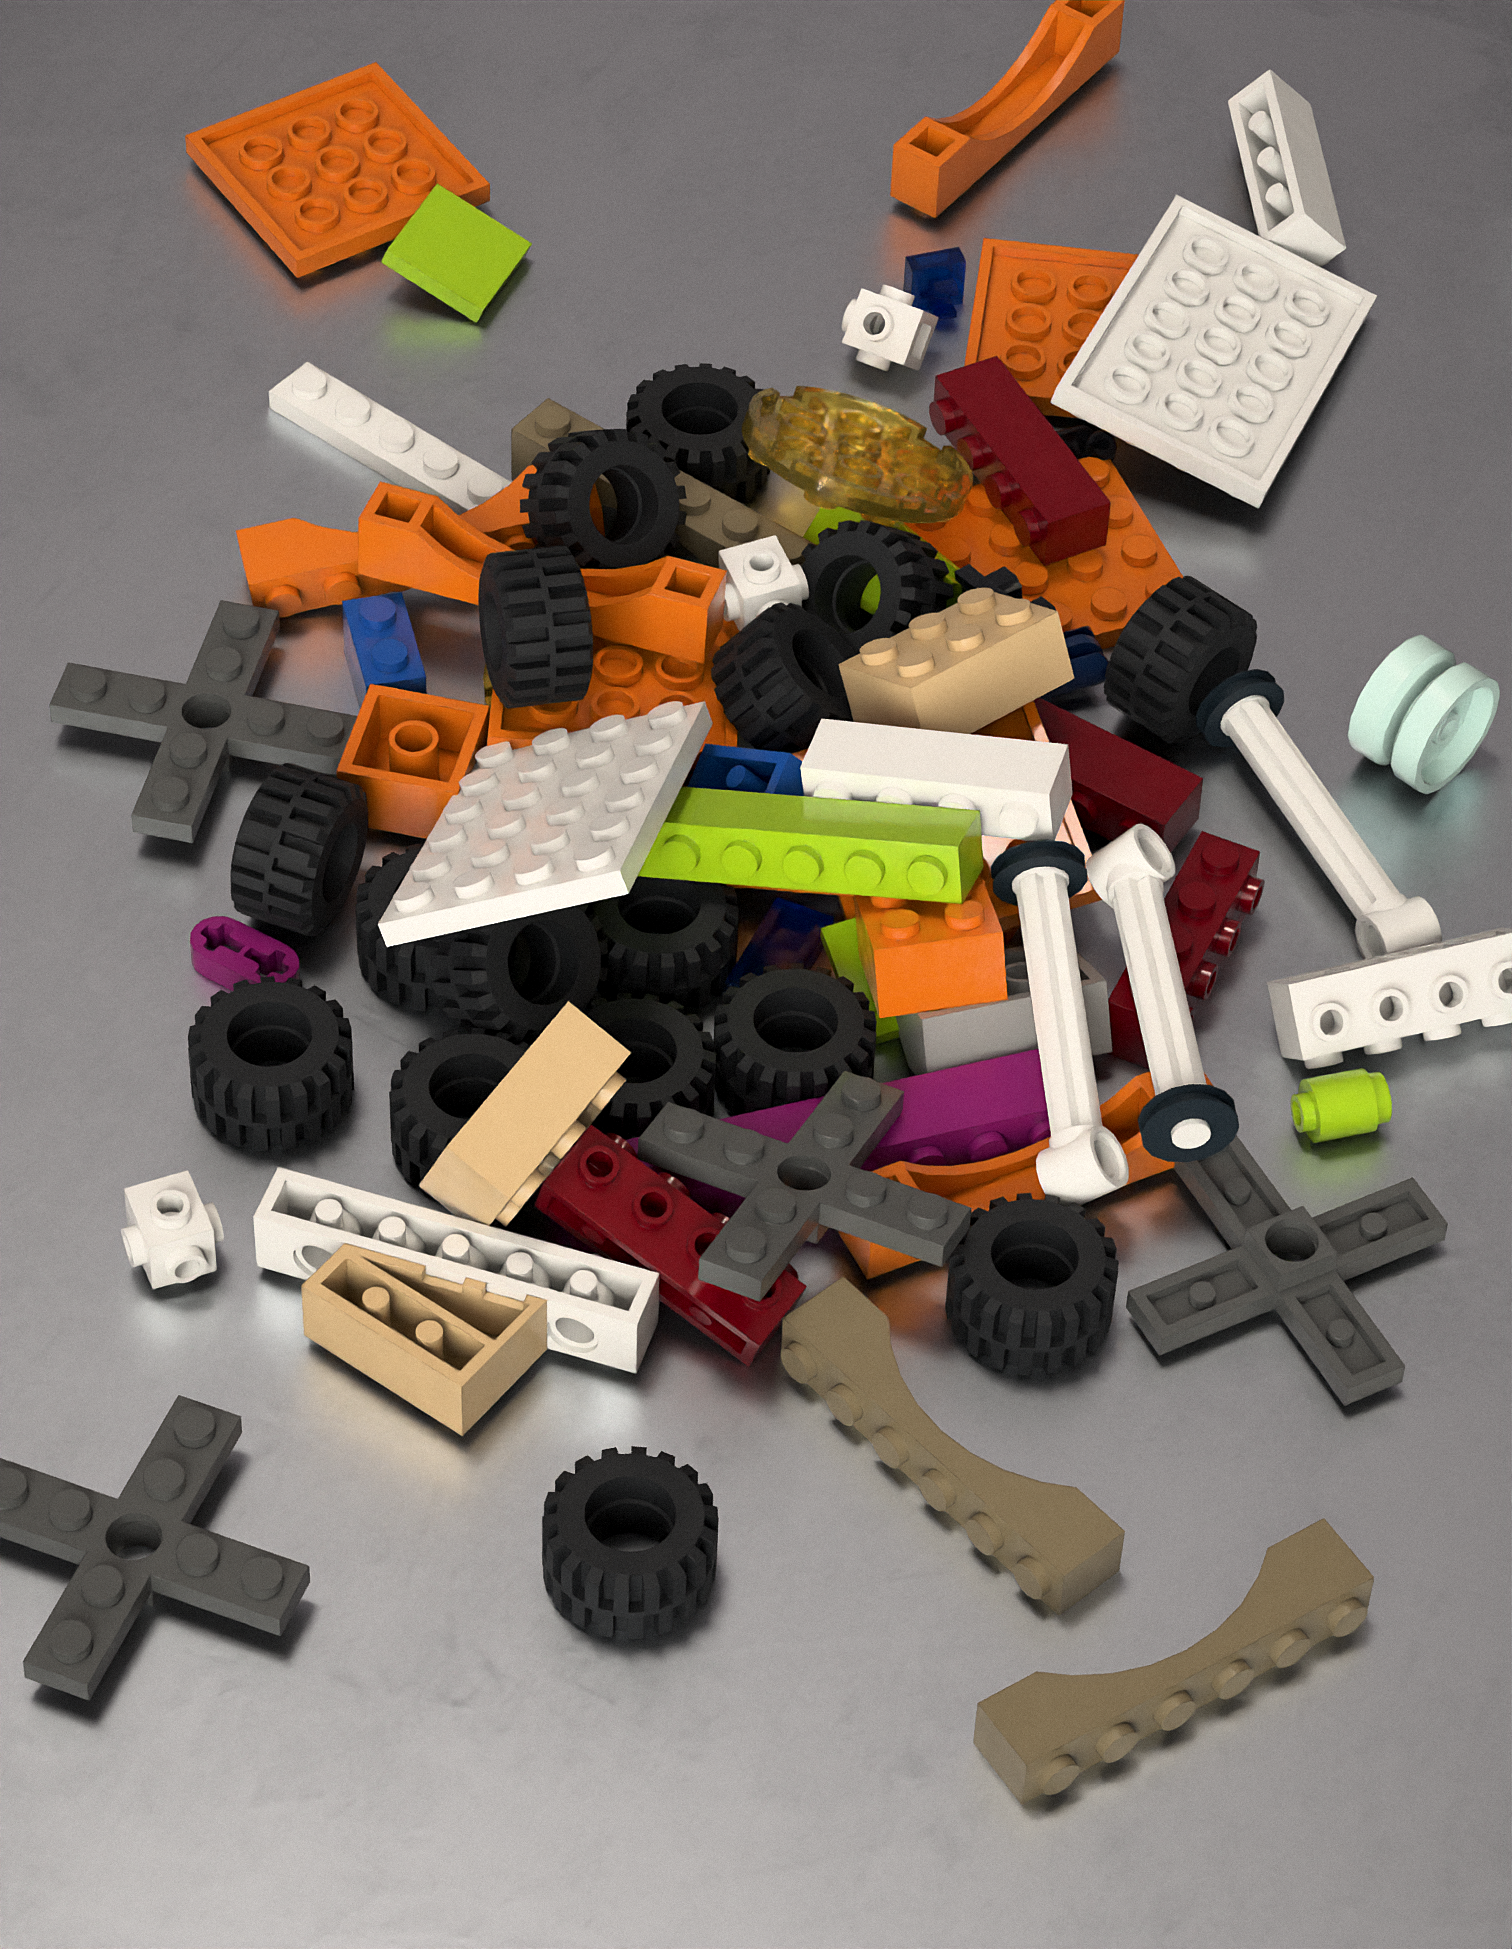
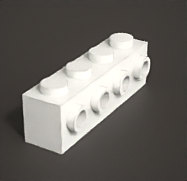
M1269 69L1228 100L1258 234L1260 237L1321 267L1330 263L1339 253L1345 250L1346 244L1312 107L1306 99Z
M821 719L800 767L804 796L980 810L982 836L1023 841L1055 840L1073 794L1068 744Z
M1512 928L1493 929L1267 982L1281 1057L1303 1060L1307 1069L1320 1068L1343 1062L1342 1051L1364 1047V1052L1367 1055L1400 1049L1403 1047L1401 1037L1423 1033L1425 1041L1457 1036L1462 1033L1460 1024L1481 1019L1483 1027L1512 1023Z

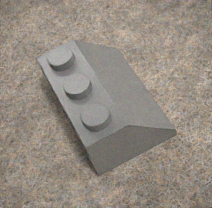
M1024 946L1004 950L1008 1000L941 1009L934 1012L927 1011L895 1016L899 1027L898 1034L908 1066L916 1076L1038 1049ZM1077 951L1092 1056L1112 1052L1107 981Z

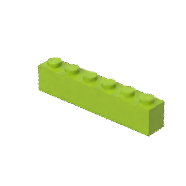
M681 787L638 876L962 904L984 868L980 810Z

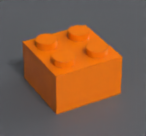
M370 684L336 770L338 779L357 784L366 793L368 828L427 839L453 795L459 794L461 790L460 780L471 773L477 762L475 754L481 748L487 746L490 706Z
M981 873L962 904L854 895L859 958L879 1018L1008 1000L1003 931Z

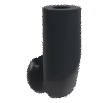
M1077 425L1056 431L1077 459L1090 456L1101 460L1111 459L1113 461L1115 458L1117 443L1108 432L1098 431L1086 425Z

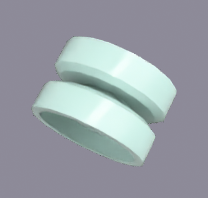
M1420 634L1409 638L1385 658L1361 692L1350 718L1348 730L1350 746L1374 763L1382 766L1391 764L1394 776L1415 790L1425 794L1437 791L1459 774L1474 756L1487 735L1497 712L1500 697L1498 682L1470 664L1463 662L1457 665L1454 653L1426 636Z

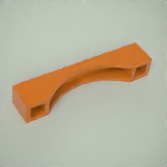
M1056 0L1053 2L1021 55L985 96L969 108L953 116L938 119L925 116L893 145L890 196L936 219L1119 52L1125 0Z
M534 465L528 466L510 485L483 504L458 516L488 537L514 550L534 548L538 543L536 538H526L522 527L530 522L528 512L520 513V499H528L529 489L522 487L525 474H535L537 469ZM594 484L589 501L590 514L595 527L605 537L602 506L596 485ZM297 518L236 530L252 605L278 610L279 618L331 605H342V601L411 589L407 586L358 574V532L321 527Z
M381 481L358 518V574L478 605L480 574L487 555L496 552L514 551V549L488 537L462 519L438 496ZM666 556L644 565L619 569L580 568L587 591L594 636L671 655L676 658L701 664L705 663L723 627L726 570L672 556Z
M1150 1071L1135 1076L1114 1096L1100 1105L1103 1127H1106L1114 1134L1126 1155L1129 1167L1127 1184L1174 1168L1175 1162H1167L1152 1156L1143 1147L1138 1118L1142 1108L1155 1096ZM1204 1073L1206 1084L1213 1086L1209 1078ZM1051 1136L1016 1152L981 1162L955 1166H927L899 1161L871 1172L971 1207V1213L978 1207L989 1211L990 1201L1000 1197H1004L1008 1202L1016 1201L1017 1194L1031 1193L1032 1199L1045 1200L1046 1195L1041 1187L1036 1171V1158L1040 1151L1049 1148ZM838 1231L867 1280L920 1261V1259Z

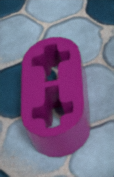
M226 916L206 918L196 924L190 933L191 962L195 970L202 976L231 991H234V983L247 980L249 984L261 983L260 977L263 976H260V973L267 975L266 977L275 976V982L286 983L288 978L300 980L299 958L292 948L235 919Z

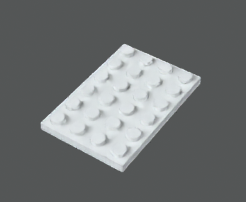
M1176 195L1057 385L1050 403L1079 419H1083L1113 434L1126 443L1174 465L1179 470L1187 472L1227 492L1232 497L1241 499L1259 509L1368 316L1377 295Z
M680 701L667 702L653 708L647 715L625 719L623 715H611L596 721L590 728L570 733L565 728L551 729L535 737L532 740V745L512 750L510 743L507 741L481 748L475 754L477 762L471 773L464 776L459 782L461 787L459 794L453 795L443 809L441 816L428 835L426 842L410 866L408 873L397 892L393 895V899L378 923L386 946H394L629 894L713 724L705 701L683 706V703Z

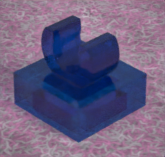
M954 247L905 257L903 291L915 296L912 307L923 311L929 310L930 314L939 317L938 321L957 317L954 305L963 304L966 260L960 248Z

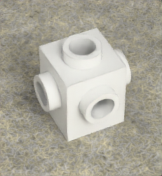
M883 284L880 294L861 288L858 299H853L844 313L842 330L845 332L842 343L859 349L856 357L857 361L888 372L892 361L919 371L939 317L912 307L915 296Z
M776 535L718 551L719 569L727 571L724 620L727 622L734 620L739 631L775 603L782 602L786 606L789 603H793L802 607V601L808 599L809 590L803 569L799 564L791 565Z
M188 1170L124 1189L128 1227L121 1229L124 1248L132 1267L143 1265L152 1289L173 1283L189 1282L200 1275L217 1271L215 1243L224 1240L221 1220L213 1202L203 1205Z

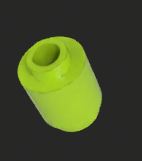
M1364 1068L1302 1079L1299 1083L1298 1094H1293L1290 1100L1291 1115L1297 1131L1300 1133L1306 1132L1313 1143L1374 1132L1377 1130L1378 1124L1389 1122L1392 1116L1391 1095L1385 1077L1379 1071L1368 1073Z

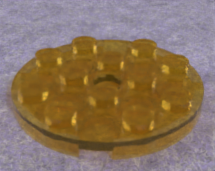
M796 386L793 396H779L780 393L772 387L758 392L751 399L741 427L743 439L749 448V457L755 462L767 466L794 486L804 490L803 496L811 504L824 509H836L837 506L860 513L866 521L893 527L896 521L906 523L948 522L963 510L973 486V474L969 465L951 445L943 446L942 450L925 440L924 436L927 428L907 416L860 397L809 386Z

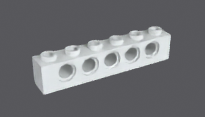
M277 1168L253 1216L256 1260L259 1267L307 1280L346 1243L424 1265L426 1274L462 1285L466 1277L485 1282L487 1292L524 1302L526 1295H531L547 1300L548 1349L632 1373H637L658 1324L659 1273L285 1168Z

